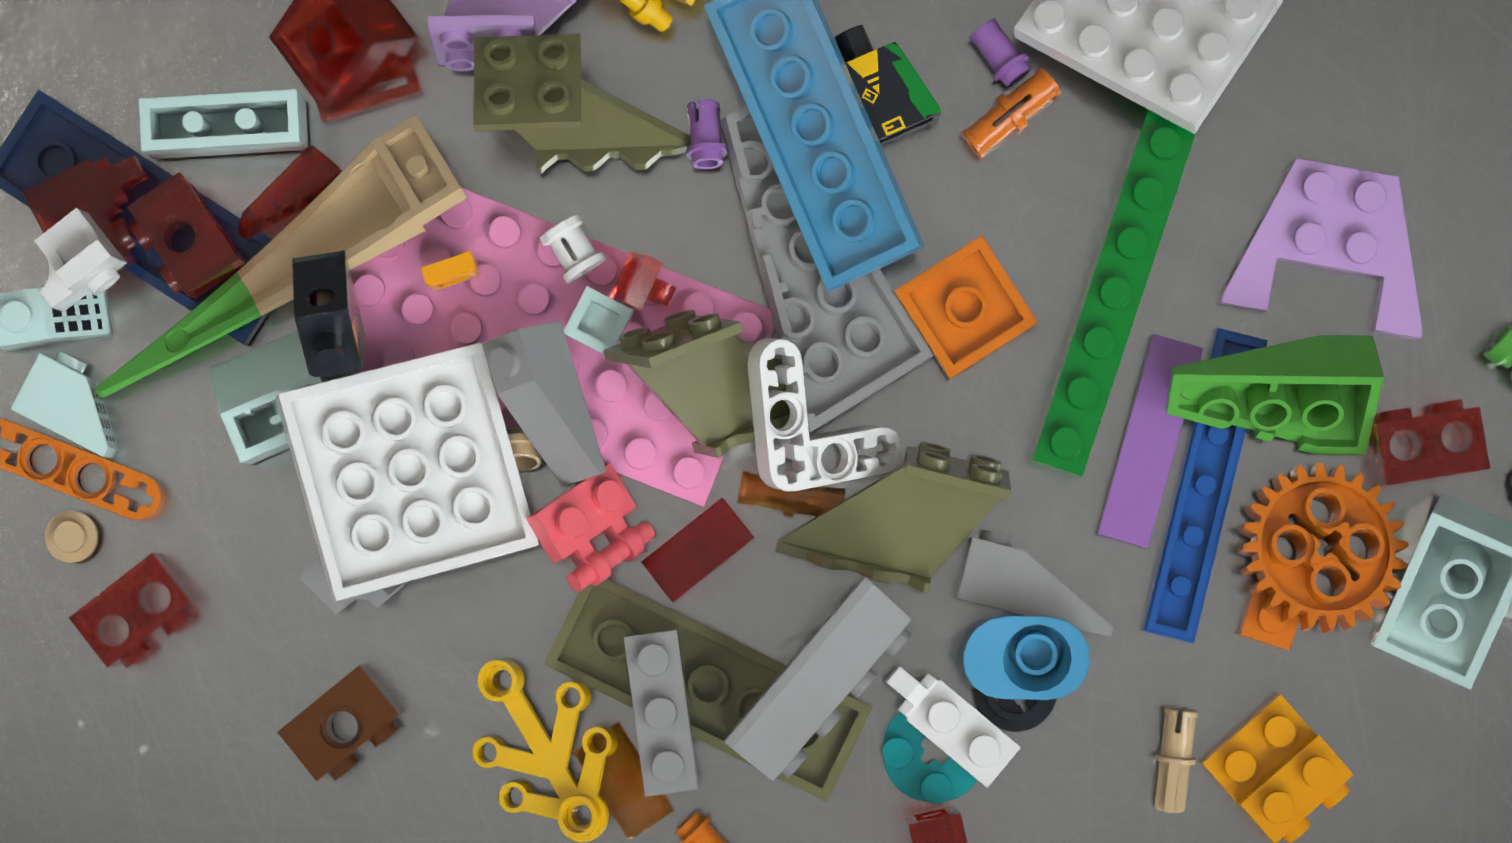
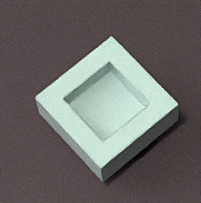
M586 286L564 329V334L604 355V349L618 344L619 336L624 333L634 310Z

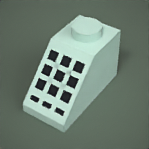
M43 287L0 294V349L14 352L112 335L105 291L98 295H93L90 291L65 312L53 309L39 292Z
M60 350L55 358L39 353L10 409L102 457L114 459L119 449L103 398H100L94 392L98 382L96 379L83 373L88 364Z

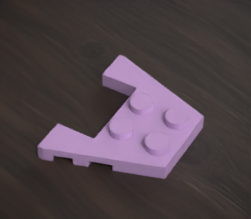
M1296 158L1268 206L1250 244L1241 256L1230 281L1221 293L1219 304L1259 312L1268 311L1276 260L1379 278L1380 283L1371 332L1415 340L1421 339L1423 329L1399 177Z

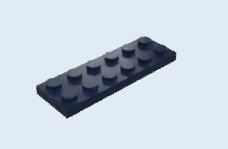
M39 89L0 147V189L55 224L75 208L87 212L127 262L122 266L123 268L190 311L195 309L273 240ZM268 313L228 333V335L247 346Z

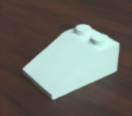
M1442 492L1401 581V588L1397 590L1373 646L1471 690L1512 601V522Z

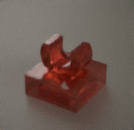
M630 251L609 298L636 310H642L646 299L658 305L662 304L668 307L676 287L657 278L663 262L647 254Z

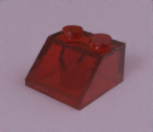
M293 0L269 38L322 111L328 114L333 113L392 74L418 36L391 0Z

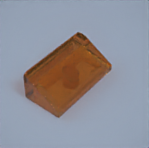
M617 722L610 728L617 735L618 745L615 752L606 757L599 794L630 841L673 812L674 808L665 794L645 797L640 755L621 724ZM601 733L593 738V745L600 752H603L607 745L606 738ZM581 745L573 753L583 767L586 753Z

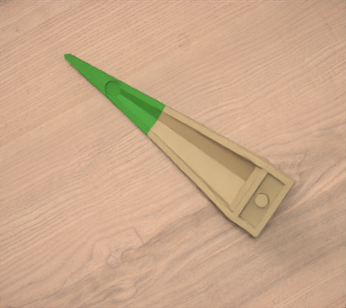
M417 114L372 140L259 253L178 323L97 385L94 392L100 398L107 397L294 299L292 258L345 250L349 269L351 270L426 231L423 226L424 224L467 199L466 194Z

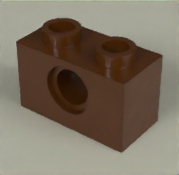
M366 664L357 666L277 733L316 781L323 779L328 774L336 781L359 762L354 753L370 741L377 748L400 729L394 720L401 716L404 711ZM340 711L352 714L357 721V733L350 741L341 740L333 733L332 720Z

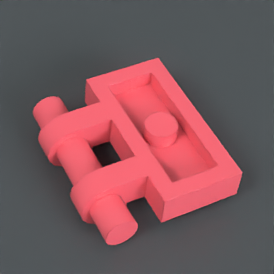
M611 462L605 465L607 472L575 483L526 518L552 563L561 561L570 555L577 568L567 575V582L576 592L582 591L590 584L593 586L599 585L611 576V569L623 560L632 561L644 552V545L655 537V531L648 522L642 521L635 527L630 528L624 521L623 517L637 506ZM601 532H604L610 545L597 552L589 541Z

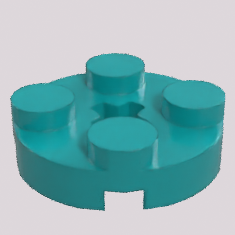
M898 711L886 726L881 752L886 773L892 783L908 797L932 804H941L957 799L968 792L978 780L949 755L941 764L936 760L925 764L921 760L925 751L920 744L926 736L910 724L902 712Z

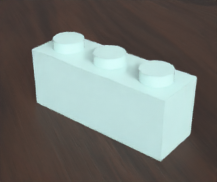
M297 89L139 99L141 151L152 159L308 150L306 98Z

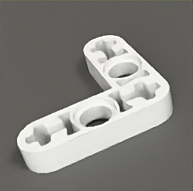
M764 338L751 348L747 365L757 466L760 478L766 485L783 491H798L886 474L893 471L899 465L903 456V444L896 431L887 427L865 425L809 436L803 365L800 351L790 341L777 338ZM775 354L782 355V364L775 366L774 370H768L767 360L773 359ZM778 383L786 385V391H768V386L778 387ZM784 400L789 406L790 418L784 427L775 429L770 421V411L777 401ZM774 438H791V443L781 442L782 446L775 445L773 440ZM877 441L883 442V451L876 453V457L857 454L856 448H872L877 445ZM834 443L840 449L841 460L835 470L826 472L821 463V456L824 449ZM785 458L792 459V468L785 470L784 475L778 474L777 466L785 463Z

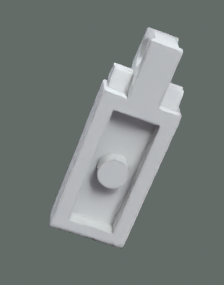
M898 665L885 681L905 698V701L898 710L906 716V720L985 787L988 788L1020 750L1021 747L942 680H936L929 673L919 683Z

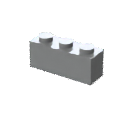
M678 629L625 636L624 643L645 797L698 790L699 780Z

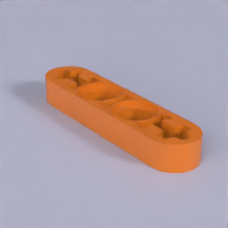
M0 418V427H2L0 436L3 439L21 444V435L24 434L28 437L18 451L17 465L11 464V460L16 456V453L0 448L1 469L128 519L141 521L152 519L164 507L166 498L164 487L153 476L16 422ZM42 444L51 446L57 455L54 469L46 474L35 472L29 460L33 449ZM89 463L98 464L105 472V484L95 493L85 492L78 483L79 471ZM118 471L125 475L119 482L123 486L139 489L143 482L148 485L146 493L153 497L150 506L141 505L136 512L132 509L134 501L131 498L116 493L114 494V503L107 501V498L116 488Z

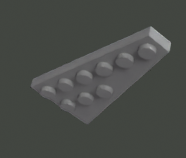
M744 105L725 116L720 124L778 339L788 340L795 344L801 354L810 434L932 358L934 354L880 269L834 291L826 290L747 105Z

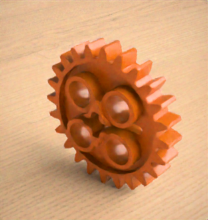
M1318 462L1311 467L1309 476L1302 465H1298L1290 471V480L1280 473L1272 479L1274 490L1264 486L1256 493L1263 505L1251 503L1244 510L1255 522L1244 523L1238 528L1239 533L1251 539L1250 542L1237 548L1238 554L1249 556L1252 559V563L1241 570V574L1257 575L1259 581L1251 588V594L1266 591L1270 595L1263 608L1265 611L1271 610L1278 605L1284 607L1282 623L1286 624L1299 615L1301 616L1300 624L1302 631L1306 632L1313 628L1317 619L1323 634L1333 631L1336 621L1346 631L1356 626L1355 615L1365 623L1375 617L1372 606L1381 610L1390 604L1387 595L1383 591L1394 592L1401 588V583L1391 573H1400L1407 569L1408 564L1396 558L1395 553L1409 547V542L1394 539L1393 533L1402 528L1405 523L1404 521L1388 520L1386 515L1396 504L1394 501L1382 505L1378 504L1376 498L1382 488L1380 485L1372 487L1367 492L1361 488L1364 480L1363 473L1360 472L1349 481H1346L1344 465L1335 467L1329 476L1326 475L1322 462ZM1312 500L1320 501L1327 507L1330 515L1328 523L1320 522L1313 516L1310 508ZM1289 515H1293L1295 517L1297 525L1291 524L1289 522ZM1351 536L1359 537L1367 545L1368 555L1366 559L1357 557L1351 551L1349 545ZM1278 537H1285L1295 545V560L1286 559L1280 554L1277 548ZM1321 539L1329 545L1325 550L1326 555L1324 557L1317 551L1321 544ZM1349 571H1353L1357 575V581L1351 579ZM1318 572L1324 573L1332 579L1335 586L1333 596H1326L1318 589L1316 584Z

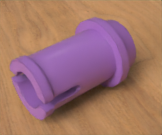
M993 18L977 28L969 36V39L975 43L995 71L993 76L995 82L1002 81L1006 87H1009L1030 72L1031 67L1027 63L1029 56L1027 53L1020 54L1009 37L998 25L999 22Z
M701 99L697 100L698 109H696V103L690 102L687 105V113L689 114L691 146L686 149V157L692 160V166L697 169L720 167L723 164V157L727 155V146L722 144L720 103L715 100Z

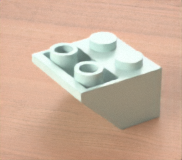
M298 331L208 369L220 416L240 463L248 465L289 449L275 397L280 393L328 381L326 376L312 377L309 375Z

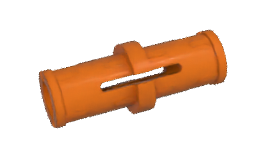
M1040 67L1034 75L1006 96L1002 93L995 98V106L960 134L969 148L979 158H982L988 150L1012 131L1021 132L1027 127L1028 123L1026 120L1053 97L1058 96L1061 93V89L1051 75ZM1024 99H1028V101L1024 105H1022L1019 109L1013 112L997 127H993V125L997 121H999L1002 117L1008 114L1014 107H1016Z

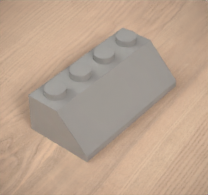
M866 577L861 578L726 735L724 742L772 781L780 773L787 779L790 778L808 756L801 749L814 733H817L823 739L843 716L836 708L849 692L858 698L878 675L871 667L885 652L892 658L910 638L912 633L905 627L912 619Z

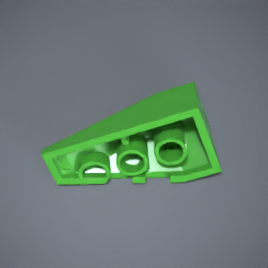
M1319 335L1172 367L1165 408L1166 413L1169 415L1220 429L1234 425L1254 431L1255 438L1271 442L1274 437L1292 441L1297 443L1298 450L1311 454L1366 455L1384 375L1373 336Z

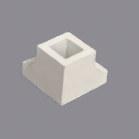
M75 208L34 240L45 254L49 263L48 280L39 292L53 309L65 312L90 291L93 295H98L111 287L120 278L117 270L127 263L92 217L79 208Z

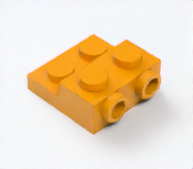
M1278 693L1200 761L1203 767L1265 838L1272 843H1277L1282 838L1286 843H1292L1311 826L1310 821L1306 817L1321 803L1326 809H1330L1339 803L1351 790L1345 782L1354 775L1322 737L1315 734L1285 698Z

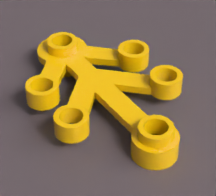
M509 659L489 661L481 668L478 674L479 690L486 699L505 704L532 752L509 747L498 736H487L475 742L472 749L474 761L482 768L499 766L549 779L559 796L557 798L534 793L532 787L527 782L517 780L508 782L501 787L498 795L500 806L508 813L525 811L558 821L563 834L576 842H588L598 838L605 831L609 821L608 807L599 795L606 757L615 752L618 738L616 733L607 726L592 727L584 733L582 747L586 755L579 783L577 784L568 769L579 713L585 710L591 702V692L588 686L580 681H570L558 687L555 694L558 709L552 738H550L522 691L524 674L520 666ZM503 670L507 671L512 678L511 686L507 690L502 688L499 683V675ZM571 687L575 688L580 695V701L576 707L571 706L567 701L566 695ZM598 732L603 734L607 741L603 752L598 751L593 745V738ZM488 742L496 748L497 754L493 761H489L484 755V747ZM514 787L519 789L523 795V801L520 806L514 805L510 800V792ZM582 805L589 808L591 812V820L588 824H583L578 818V810Z

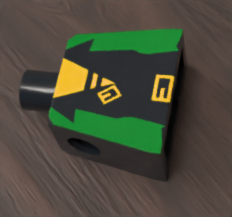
M863 25L852 27L835 36L836 43L880 144L939 119L942 111L938 103L896 42L874 50Z
M345 250L292 258L295 323L309 375L312 377L333 376L339 373L358 371L363 368L365 331ZM319 291H329L334 295L328 304L318 306Z

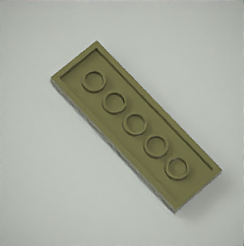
M608 578L597 586L590 584L578 592L546 658L545 666L576 681L583 682L588 687L633 708L624 637L678 629L693 738L753 766L724 742V739L787 665ZM847 695L836 708L843 716L823 739L817 733L812 735L801 748L808 754L807 758L790 778L787 779L782 773L776 778L828 802L873 707Z

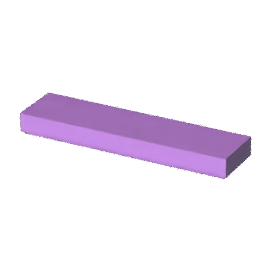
M1156 334L1151 335L1096 535L1146 549L1149 548L1184 418L1166 413L1165 406L1172 367L1199 362L1204 348Z

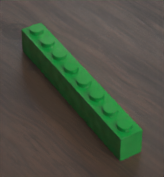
M1145 107L1027 460L1028 463L1073 478L1083 477L1195 134Z

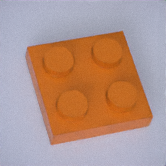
M982 235L894 291L949 380L1038 323Z

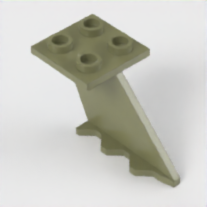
M581 34L474 38V131L515 130L536 150L537 173H543L557 160L565 159L571 161L583 172L595 171L609 158H621L635 170H646L661 156L685 153L686 149L691 146L690 135L581 79Z
M694 310L681 311L664 319L666 326L650 331L649 328L628 331L619 336L620 344L603 350L606 360L627 364L697 440L692 442L694 453L719 458L732 447L755 442L747 365L748 355L753 345L735 336L744 332L741 322L720 319L717 313L698 316ZM776 357L767 360L768 370H774L775 366L782 364V361ZM778 383V387L768 386V391H786V385ZM784 400L777 401L770 411V421L775 429L784 427L790 418V409Z
M921 442L919 449L907 446L905 465L779 538L775 551L807 560L822 568L849 570L875 581L898 582L928 593L933 575L1000 499L1009 500L1011 494L1008 470L1000 469L1001 462L990 457L971 455L970 461L949 456L951 450L941 445Z

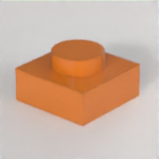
M1266 591L1258 594L1250 593L1237 634L1290 651L1301 616L1297 615L1294 619L1284 624L1281 622L1284 607L1278 605L1271 610L1265 611L1263 608L1270 595Z

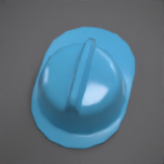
M1002 616L991 618L974 630L966 641L963 664L965 674L973 687L986 696L999 699L1050 700L1062 698L1079 687L1086 678L1090 664L1088 644L1080 630L1066 620L1050 616Z

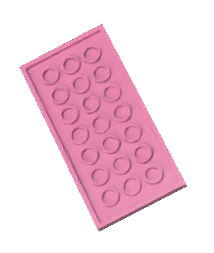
M464 188L462 189L467 199L424 224L423 226L426 231L350 270L365 331L363 368L358 370L361 372L481 342L484 343L520 328L561 321L564 331L586 286L634 310L624 333L639 328H649L650 331L666 326L664 321L666 317L686 310H694L698 316L717 313L720 319L741 322L744 332L735 336L753 346L759 340L772 338L775 330L770 309L591 238H588L596 253L602 252L607 260L585 276L567 284L563 278L566 271L550 246H543L539 239L545 232L556 226L555 224ZM468 251L475 255L481 272L478 277L437 291L431 290L426 286L421 267ZM565 335L604 465L611 462L615 471L621 475L705 507L725 454L722 457L716 458L694 453L692 442L697 440L627 364L608 361L603 354ZM497 395L506 429L521 428Z

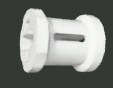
M579 214L562 221L539 238L543 246L551 247L566 271L563 278L567 284L585 276L607 260L602 252L596 253L580 227L583 220Z

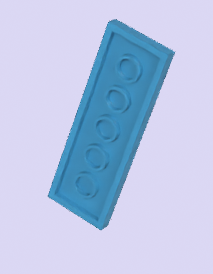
M713 0L705 4L704 8L826 290L834 291L924 248V242L818 0Z

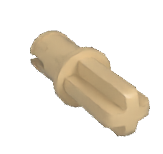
M1164 707L1165 718L1161 751L1155 753L1154 759L1159 761L1154 805L1156 809L1163 812L1182 813L1186 807L1190 766L1195 765L1197 761L1195 757H1192L1198 711L1185 708V711H1183L1180 730L1178 729L1180 707Z

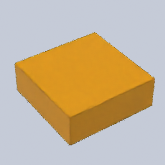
M471 251L420 268L426 286L434 291L476 278L481 273L476 257Z

